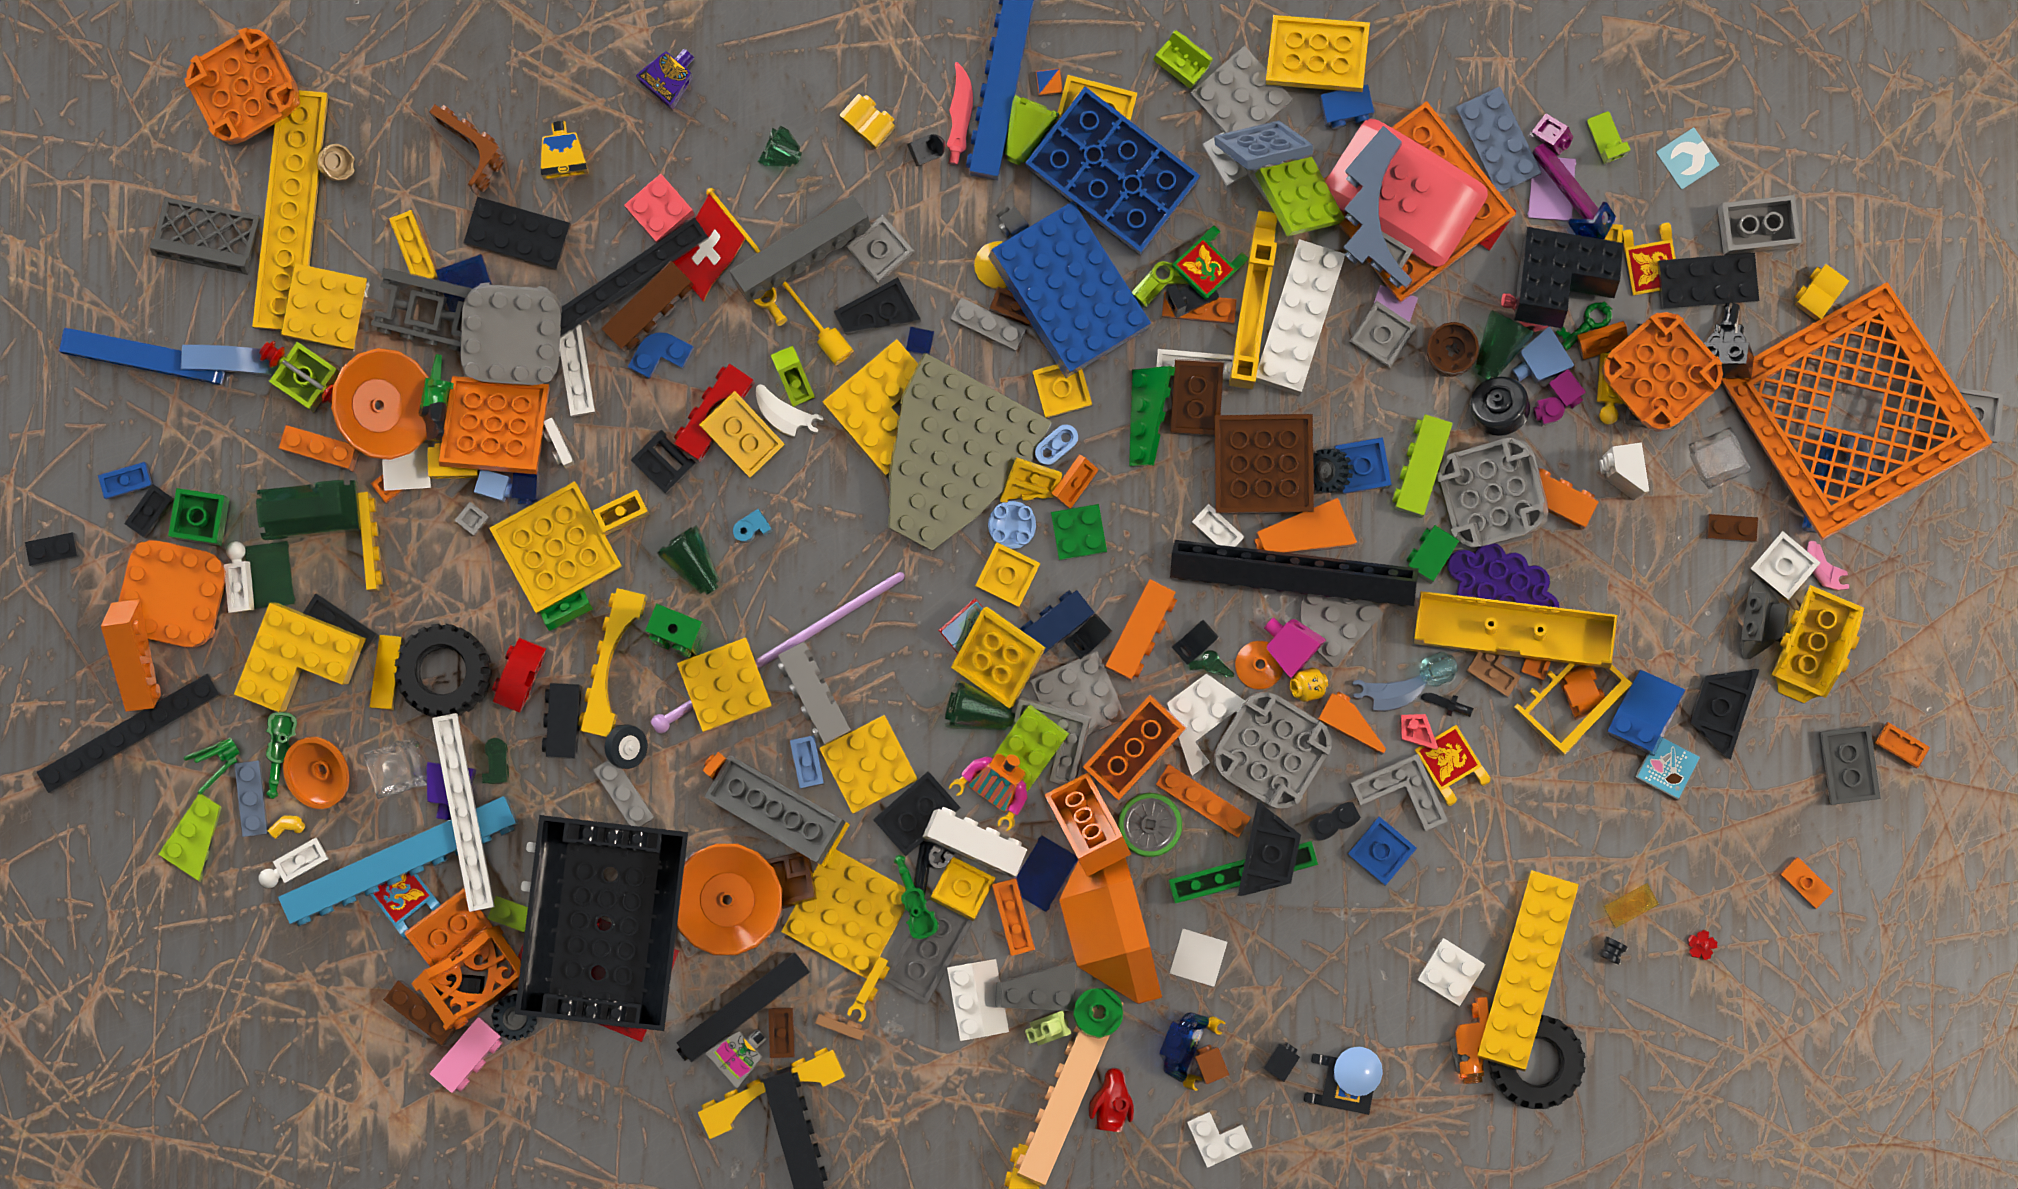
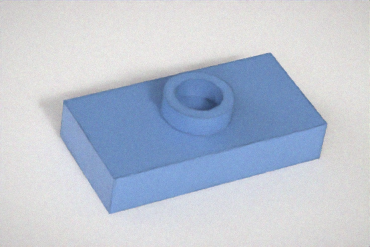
M814 735L790 740L800 789L824 784Z

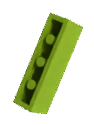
M1426 414L1422 420L1417 419L1413 432L1417 434L1415 443L1410 442L1406 456L1410 457L1408 466L1403 465L1399 479L1403 480L1401 489L1396 488L1392 502L1396 503L1394 510L1423 518L1452 428V422Z

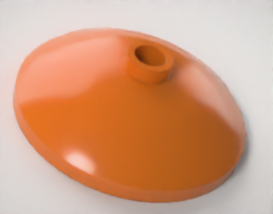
M306 737L298 740L288 749L283 763L284 778L291 793L301 803L311 808L325 809L332 807L342 800L349 786V770L345 758L336 746L323 738Z

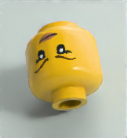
M1315 667L1296 672L1290 681V689L1293 696L1302 702L1323 697L1328 687L1326 675Z

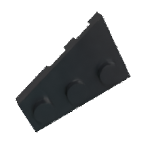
M898 277L834 311L845 334L921 321Z

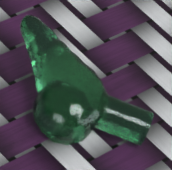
M1214 650L1205 651L1201 659L1194 660L1189 664L1190 671L1204 669L1207 672L1225 677H1234L1233 671L1222 662L1219 654Z

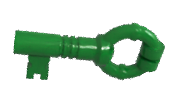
M1605 301L1588 305L1584 312V322L1573 333L1566 332L1564 327L1561 331H1556L1559 337H1563L1564 341L1561 345L1565 351L1578 341L1577 335L1586 333L1590 329H1599L1609 325L1613 309ZM1595 308H1598L1606 315V318L1600 323H1595L1590 318V313Z

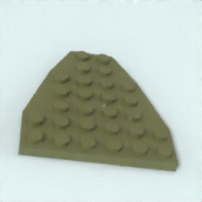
M924 353L901 396L900 404L902 405L900 417L897 421L898 430L889 470L890 497L888 506L890 514L888 516V528L929 550H934L973 521L1004 491L1016 457L1029 462L1032 461L1036 447L1043 440L1052 421L933 356Z

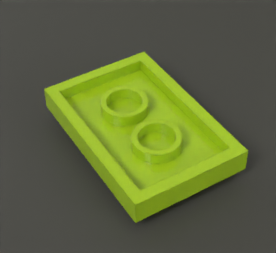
M1029 705L992 758L996 754H1002L1004 757L1010 754L1017 756L1020 760L1018 767L1026 773L1023 781L1026 783L1028 792L1069 733L1032 705Z

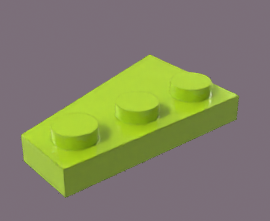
M198 794L158 855L201 882L203 868L209 854L208 850L222 806L204 794Z

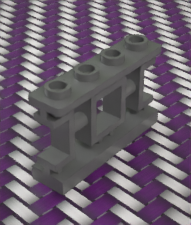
M383 268L381 275L383 281L380 287L392 291L387 313L375 311V317L371 325L377 326L378 332L391 334L393 330L401 332L400 337L414 340L415 336L424 338V343L438 346V342L447 343L448 349L461 351L462 331H460L464 301H458L456 312L445 310L447 297L439 296L438 292L466 298L473 288L390 268ZM394 280L422 287V291L411 290L409 301L398 299L401 286L393 285L391 282ZM418 296L438 301L433 324L413 319ZM396 308L406 310L404 323L414 326L411 329L383 322V318L394 319ZM442 319L452 321L451 334L460 336V340L429 332L430 329L440 331Z

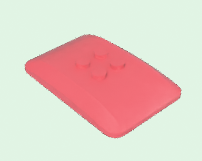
M1368 119L1364 121L1325 181L1339 209L1347 214L1344 208L1362 189L1360 185L1355 188L1346 180L1348 175L1345 173V170L1384 126L1402 141V146L1392 158L1381 186L1379 195L1381 231L1413 249L1411 254L1430 266H1443L1449 260L1485 203L1488 196L1486 187L1453 164L1379 120Z

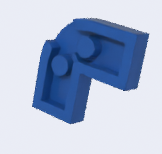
M654 333L647 336L640 343L628 368L650 379L661 358L683 369L694 346L668 333Z

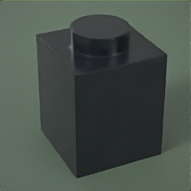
M1287 1042L1284 1045L1278 1043L1262 1068L1285 1082L1300 1058L1296 1054L1298 1049Z

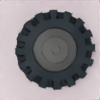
M1319 449L1316 451L1317 453H1313L1315 490L1322 491L1323 493L1339 492L1338 490H1344V485H1349L1350 483L1347 478H1352L1353 476L1352 473H1349V470L1353 469V465H1348L1351 459L1345 457L1347 454L1340 452L1339 449Z
M517 994L505 995V998L499 999L497 1005L493 1007L491 1018L495 1030L500 1036L511 1041L512 1039L518 1041L522 1037H528V1034L534 1031L537 1017L515 1014Z

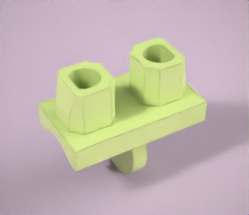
M1062 1010L1030 1022L1031 1028L1026 1029L1025 1033L1030 1044L1037 1041L1039 1046L1070 1035L1071 1031L1068 1028L1069 1022L1064 1018Z

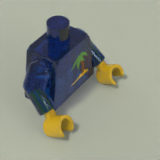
M1192 1012L1186 1013L1181 1019L1173 1021L1159 1053L1163 1060V1071L1179 1082H1183L1185 1088L1198 1091L1194 1083L1196 1080L1202 1082V1078L1193 1074H1187L1204 1029L1207 1028L1220 1035L1222 1032L1217 1030V1027L1221 1023H1226L1215 1016L1208 1018L1207 1016Z

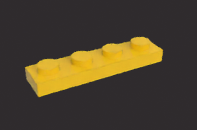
M361 492L358 493L366 590L375 592L379 591V585H383L382 571L377 569V561L381 560L380 547L375 546V537L379 535L378 524L373 522V512H376V500L371 498L370 493Z

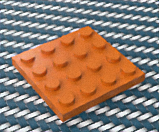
M452 376L451 383H454V386L449 393L439 466L537 474L550 390L549 384L483 382L469 377Z

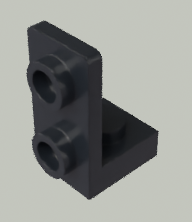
M1175 284L1167 288L1165 298L1175 317L1178 318L1217 300L1219 294L1216 290L1205 300L1191 285L1178 290Z

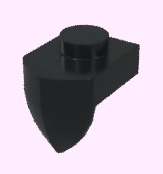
M931 134L907 144L916 167L940 158L945 152V140L937 134Z

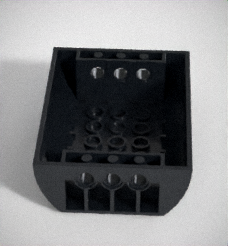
M539 815L515 1014L657 1031L665 1030L688 832ZM608 867H614L618 872L617 878L612 882L605 880L603 876L605 869ZM602 916H607L612 921L610 929L606 931L600 930L597 925L599 918ZM597 965L604 967L606 971L605 977L601 980L594 979L591 974L592 969Z

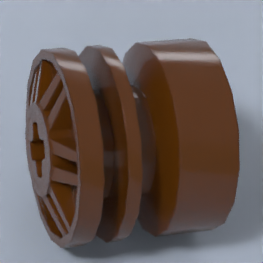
M1457 322L1444 323L1436 328L1429 337L1426 351L1428 362L1441 375L1449 377L1463 375L1476 362L1479 344L1473 330L1465 324ZM1452 345H1455L1456 351L1459 354H1453L1451 357L1448 355L1449 351L1446 350V347L1451 348Z

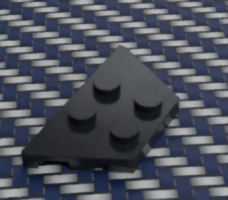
M1759 669L1704 676L1690 724L1726 759L1730 760L1732 758Z
M1260 802L1256 804L1237 896L1253 894L1291 884L1301 834Z

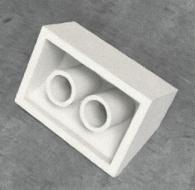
M1642 443L1614 446L1602 456L1603 460L1599 462L1601 474H1605L1608 482L1633 500H1639L1649 492Z
M996 959L948 967L960 1041L1009 1032L1005 1008L995 1007L996 983L1000 982Z

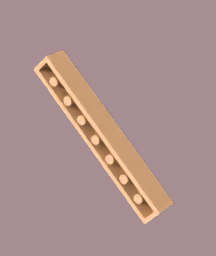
M1097 1006L1092 1009L1095 1019H1098V1017L1103 1019L1105 1017L1103 1015L1104 1009L1099 1006V1009H1097ZM1077 1025L1074 1029V1032L1078 1033L1074 1042L1069 1041L1064 1052L1068 1056L1065 1064H1059L1054 1077L1058 1078L1055 1087H1049L1044 1098L1048 1101L1045 1110L1040 1108L1035 1119L1038 1127L1035 1133L1030 1131L1025 1145L1029 1146L1026 1155L1020 1154L1015 1168L1019 1169L1017 1176L1042 1187H1045L1109 1038V1036L1097 1039L1087 1036Z

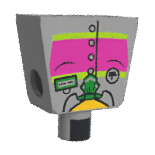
M758 1029L747 1038L741 1031H738L708 1050L705 1054L736 1088H739L763 1058L757 1048L767 1038Z

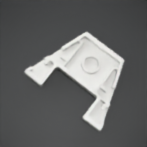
M1208 674L1202 676L1167 702L1169 711L1187 727L1178 738L1192 776L1210 763L1196 744V741L1230 715L1237 713L1245 702L1244 699Z

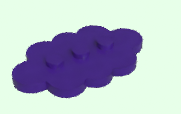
M1494 543L1479 547L1475 553L1465 549L1457 550L1448 559L1447 566L1450 575L1460 581L1457 587V596L1559 608L1557 598L1547 592L1550 585V577L1547 571L1537 565L1528 566L1525 557L1519 553L1506 554L1500 545Z

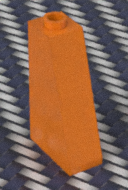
M1338 498L1315 507L1314 512H1303L1262 529L1256 533L1257 538L1254 539L1256 548L1259 550L1284 553L1346 548L1357 544Z

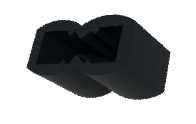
M1346 802L1335 807L1330 813L1315 817L1309 822L1307 827L1315 841H1323L1333 836L1338 830H1344L1353 826L1361 817L1354 803Z

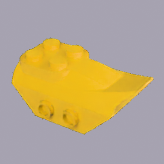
M1810 585L1799 611L1795 610L1790 619V623L1793 624L1790 633L1786 632L1780 643L1783 649L1772 672V676L1776 678L1778 684V692L1804 704L1819 696L1826 698L1840 673H1845L1850 662V659L1847 658L1851 649L1855 650L1860 637L1857 636L1860 628L1864 607Z

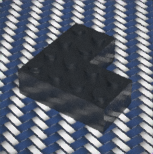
M1527 227L1522 243L1514 321L1562 329L1568 312L1570 291L1615 298L1620 283L1623 243Z

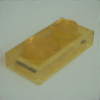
M1645 883L1603 907L1613 926L1617 928L1658 906L1659 903L1648 883Z

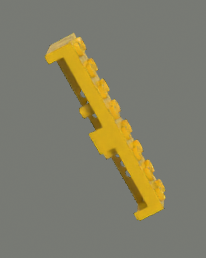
M1420 591L1414 644L1611 668L1618 615Z

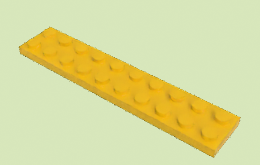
M299 90L300 105L286 118L275 123L253 328L282 330L294 264L310 266L320 176L318 156L323 149L328 93Z

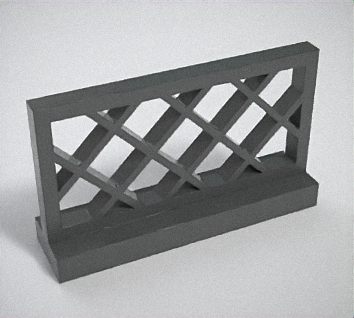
M165 197L154 239H151L149 248L152 255L156 257L248 275L249 260L260 216ZM169 205L180 207L183 213L171 220L167 214ZM197 210L203 211L207 218L194 224L189 215ZM220 215L227 216L230 223L218 229L213 219ZM187 217L192 227L179 233L174 224ZM243 220L253 221L251 229L243 234L236 225ZM210 222L216 231L203 238L198 228ZM172 226L177 236L170 240L161 239L162 231ZM234 226L239 236L227 243L221 233ZM196 231L201 240L193 245L187 244L183 237ZM219 235L225 245L218 249H211L207 242ZM243 240L246 245L245 254L234 253L230 247Z

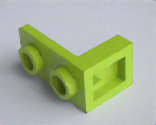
M1609 111L1587 120L1604 165L1628 155L1631 151L1628 142L1622 143Z

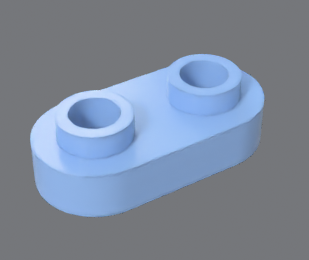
M1071 425L1059 426L1037 445L1035 450L1037 461L1046 466L1056 463L1077 444L1078 433L1076 429ZM1068 434L1071 439L1068 442H1063L1061 436ZM1046 449L1052 452L1049 458L1043 456V451Z

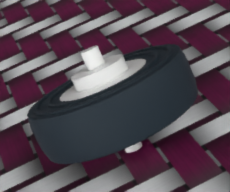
M628 724L619 725L612 729L606 738L605 755L608 761L618 768H634L646 756L648 748L647 738L643 731L636 726Z

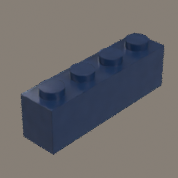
M1070 590L1059 598L1060 603L1054 608L1049 605L1039 613L1040 619L1034 623L1030 620L1020 628L1021 631L1046 647L1042 655L1095 614L1078 590L1073 593Z

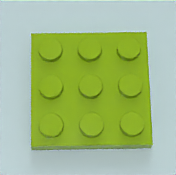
M1313 157L1261 168L1254 173L1287 237L1337 225L1345 219Z

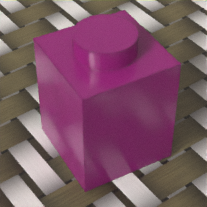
M1569 369L1546 386L1553 397L1560 399L1565 408L1570 406L1571 409L1583 401L1581 396L1586 392Z

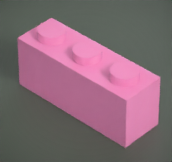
M478 1017L431 1071L430 1075L451 1093H455L457 1090L462 1092L470 1082L467 1078L473 1071L478 1073L486 1064V1061L483 1059L488 1053L494 1054L500 1048L502 1036L482 1017Z

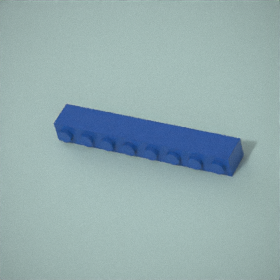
M999 0L998 4L1002 5L1001 14L996 13L994 28H998L996 37H991L989 51H993L992 60H987L984 73L988 75L987 84L982 83L980 97L984 98L983 105L977 108L975 121H979L978 131L973 130L971 144L975 145L973 154L968 153L966 168H970L971 176L997 181L999 179L1012 102L1016 94L1034 0Z

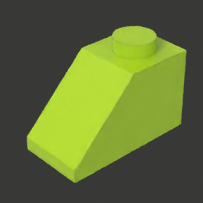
M793 345L771 354L792 406L794 407L815 398Z

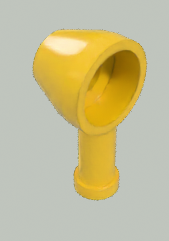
M773 287L766 291L761 298L753 299L758 307L768 309L775 319L777 326H781L788 319L782 314L775 303L777 293ZM764 298H770L768 302H762Z

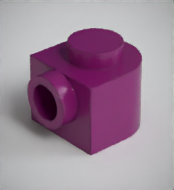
M1555 397L1538 400L1535 403L1536 407H1533L1535 419L1540 421L1541 427L1558 422L1565 412L1563 402Z

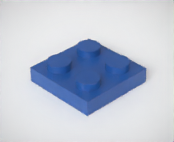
M1383 437L1334 446L1340 452H1345L1347 454L1345 457L1351 459L1348 465H1353V469L1349 470V473H1352L1353 476L1352 478H1347L1350 483L1349 485H1344L1343 494L1392 485Z
M1379 816L1348 852V855L1386 886L1417 847Z

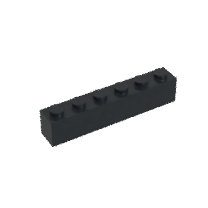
M790 1066L763 1074L762 1080L793 1188L826 1189L824 1181H828L825 1166L820 1167L818 1158L822 1156L818 1142L813 1144L811 1134H814L815 1131L812 1120H807L804 1111L808 1110L805 1096L799 1095L797 1087H801L798 1072L793 1073Z

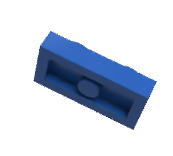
M146 462L98 475L102 493L106 500L142 490L152 485Z

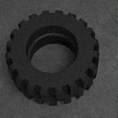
M432 624L431 627L419 629L415 635L411 634L407 638L408 642L406 645L400 647L398 651L400 652L399 659L395 660L397 672L394 673L395 680L398 681L399 685L397 688L410 706L425 715L439 717L457 713L458 717L462 716V713L473 710V706L477 702L480 703L484 698L485 690L488 691L490 684L488 681L492 675V669L489 667V655L486 654L482 643L461 627L459 628L451 624ZM441 648L456 651L462 657L466 666V675L463 683L458 689L448 694H437L430 691L422 682L420 674L421 665L426 656L432 651Z

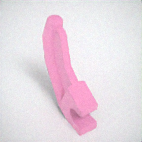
M1810 541L1807 552L1821 562L1812 573L1819 583L1825 588L1836 591L1849 589V584L1842 585L1839 583V577L1847 576V571L1828 563L1821 545L1817 544L1816 541Z

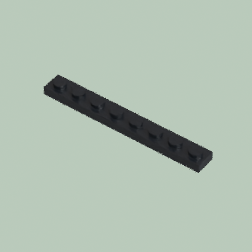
M694 217L562 306L560 339L659 273L670 261L675 262L709 239L696 218Z
M207 673L158 701L154 708L139 712L37 771V774L47 792L51 794L219 697L221 694L211 676Z

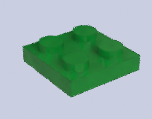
M1099 504L1051 512L1059 561L1107 553Z

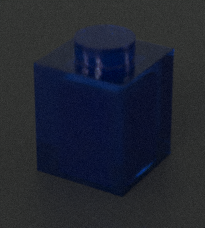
M537 471V474L513 472L512 499L518 501V505L530 506L532 502L539 501L540 472Z

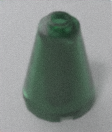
M1491 310L1475 368L1479 370L1477 374L1485 379L1498 377L1531 339L1534 331Z
M697 525L685 530L669 541V546L666 548L663 546L656 552L666 564L699 594L705 592L708 595L719 587L716 584L720 581Z
M956 681L954 686L958 687L956 693L951 692L945 713V719L949 720V722L945 723V727L950 729L1006 730L1008 726L1012 727L1015 719L1012 707L1008 708L994 697L964 681Z

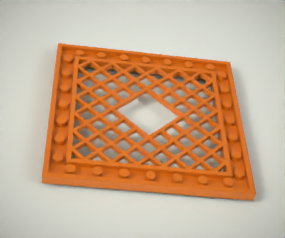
M1888 282L1754 356L1751 378H1722L1721 380L1723 387L1822 541L1986 449L1993 443ZM1870 323L1883 326L1881 337L1867 334ZM1866 324L1864 333L1853 331ZM1886 329L1894 340L1884 338ZM1849 335L1862 338L1860 349L1846 346ZM1845 336L1843 345L1832 343L1837 339ZM1866 339L1879 342L1877 353L1863 350ZM1883 343L1896 346L1894 357L1880 354ZM1824 347L1822 357L1812 355ZM1828 347L1841 349L1839 361L1825 358ZM1899 349L1907 360L1897 358ZM1845 351L1858 354L1856 365L1842 362ZM1862 355L1875 358L1873 369L1859 366ZM1807 358L1820 361L1818 373L1804 370ZM1803 359L1801 369L1791 366ZM1879 359L1892 362L1890 373L1876 370ZM1824 363L1837 365L1835 377L1821 374ZM1896 363L1909 366L1907 377L1893 374ZM1841 367L1854 369L1852 381L1838 378ZM1912 369L1920 380L1910 378ZM1786 370L1799 373L1797 384L1783 381ZM1782 371L1780 380L1770 378ZM1858 371L1871 374L1869 385L1855 382ZM1803 374L1816 377L1813 389L1800 386ZM1875 375L1888 378L1886 389L1872 386ZM1820 378L1833 381L1831 393L1817 390ZM1892 379L1905 382L1903 393L1889 390ZM1765 382L1778 385L1776 396L1762 393ZM1761 383V384H1760V388H1759V392H1758L1757 389L1755 388V386H1756L1757 384ZM1837 383L1884 394L1874 437L1826 426ZM1909 383L1923 386L1920 397L1906 394ZM1782 386L1795 389L1793 400L1779 397ZM1799 390L1812 393L1809 405L1796 402ZM1925 390H1927L1933 400L1924 399ZM1816 394L1829 397L1826 409L1813 406ZM1888 395L1901 398L1899 409L1885 406ZM1763 399L1774 401L1772 412ZM1905 399L1919 402L1916 413L1902 410ZM1777 402L1791 405L1789 416L1775 414ZM1922 403L1936 406L1933 418L1920 415ZM1795 406L1808 409L1805 421L1792 418ZM1812 410L1825 413L1822 425L1809 422ZM1939 410L1943 414L1946 421L1937 419ZM1884 411L1897 414L1895 425L1881 422ZM1901 415L1915 418L1912 429L1898 426ZM1776 419L1787 421L1785 432ZM1918 419L1932 422L1929 434L1916 431ZM1790 422L1804 425L1801 437L1788 434ZM1935 423L1949 426L1946 438L1933 435ZM1808 426L1821 429L1818 441L1805 438ZM1880 427L1893 430L1891 441L1877 438ZM1953 430L1956 436L1950 438L1951 432ZM1824 431L1838 434L1836 445L1822 442ZM1897 431L1911 434L1908 446L1895 443ZM1842 435L1855 438L1853 449L1839 446ZM1914 435L1928 438L1925 450L1911 447ZM1789 439L1800 441L1798 452H1796ZM1859 439L1872 442L1870 453L1856 450ZM1931 439L1943 442L1929 450ZM1803 442L1817 445L1814 457L1801 454ZM1876 443L1889 446L1887 458L1873 454ZM1820 447L1834 450L1831 461L1818 458ZM1893 447L1907 450L1904 462L1890 459ZM1837 451L1851 454L1849 465L1835 462ZM1910 451L1922 454L1908 462ZM1855 455L1868 458L1866 470L1852 466ZM1801 459L1813 462L1811 472H1809ZM1872 459L1885 462L1883 474L1869 471ZM1816 463L1830 466L1827 477L1814 474ZM1889 463L1901 466L1887 474ZM1833 467L1847 470L1845 481L1831 478ZM1851 471L1864 474L1862 486L1848 483ZM1868 475L1879 478L1865 486ZM1814 479L1826 482L1824 492L1821 491ZM1829 483L1843 486L1840 498L1827 495ZM1847 487L1858 490L1844 498ZM1828 500L1836 501L1837 503L1831 506Z

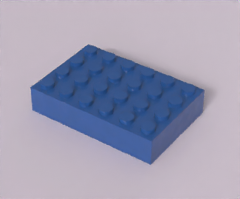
M1086 86L1025 163V167L1070 202L1073 201L1078 208L1139 255L1142 254L1201 176Z
M1073 201L994 247L988 255L1065 378L1143 333L1151 324Z

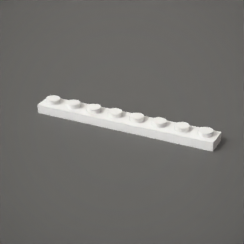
M458 714L434 717L432 720L469 912L492 908L495 906Z

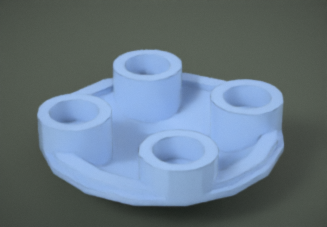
M1008 501L997 505L992 511L988 521V529L995 542L1010 549H1016L1028 544L1033 538L1036 530V520L1029 506L1016 501Z
M1350 1047L1338 1057L1334 1067L1335 1082L1347 1094L1354 1096L1367 1095L1374 1091L1380 1084L1383 1075L1382 1063L1378 1056L1370 1049L1363 1047Z

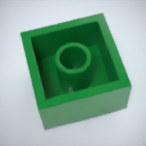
M176 488L168 536L175 540L222 547L230 498L225 495Z

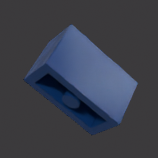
M1368 84L1363 85V92L1339 90L1320 95L1319 101L1325 127L1332 126V129H1339L1345 127L1346 123L1353 121L1356 124H1362L1374 115Z

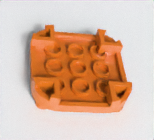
M247 27L238 30V35L200 57L195 55L190 60L191 64L187 70V76L184 78L186 87L190 89L209 126V131L229 145L248 140L286 118L300 105L297 84L276 43L269 35L258 29H248Z
M1669 312L1656 313L1649 317L1648 320L1610 352L1602 367V373L1608 386L1642 424L1656 432L1669 430L1681 422L1715 392L1721 384L1723 376L1722 362L1719 357H1716L1684 322V318Z
M149 540L140 542L136 545L128 560L118 602L140 599L148 639L185 648H196L205 644L213 637L216 631L214 628L225 586L226 571L224 563L217 556L207 551L162 541Z

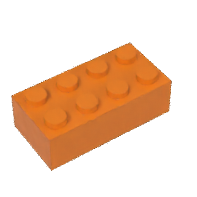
M1149 695L1089 759L1083 768L1116 799L1121 800L1187 727L1154 696Z
M1089 773L1044 794L1087 877L1131 855L1118 826Z

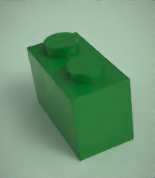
M1436 525L1431 530L1426 528L1419 539L1423 542L1418 550L1413 548L1406 559L1409 562L1408 567L1419 568L1418 576L1430 584L1434 582L1459 543L1458 539Z

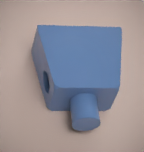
M1548 327L1519 352L1518 357L1522 363L1511 370L1519 382L1530 375L1535 383H1539L1562 374L1567 369L1571 370L1574 364L1551 327Z

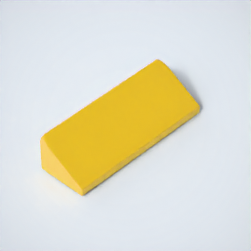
M379 635L370 708L394 711L398 681L395 680L394 675L397 672L395 660L399 659L400 652L398 651L404 643L403 637Z

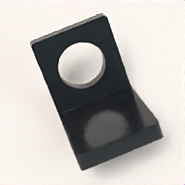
M1094 614L1076 633L1064 642L1082 659L1097 647L1112 630L1097 614ZM1074 642L1082 648V651L1075 646Z
M1201 620L1182 639L1176 642L1172 648L1188 665L1211 646L1219 636L1204 620ZM1181 648H1183L1189 656L1185 655Z

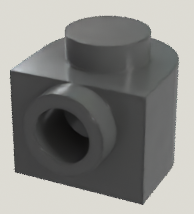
M1015 206L1011 209L1006 207L996 215L1001 222L999 228L1007 238L1010 235L1013 237L1029 227V224Z

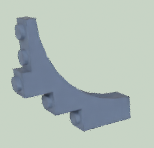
M1383 126L1345 170V173L1348 175L1346 180L1355 188L1360 185L1362 189L1344 208L1347 213L1345 218L1354 226L1361 225L1359 230L1344 246V250L1347 251L1345 256L1355 265L1357 262L1363 265L1370 258L1372 261L1369 264L1380 273L1383 270L1390 275L1388 280L1398 289L1401 286L1407 289L1412 283V279L1399 267L1388 250L1379 219V195L1383 178L1392 158L1402 146V141Z

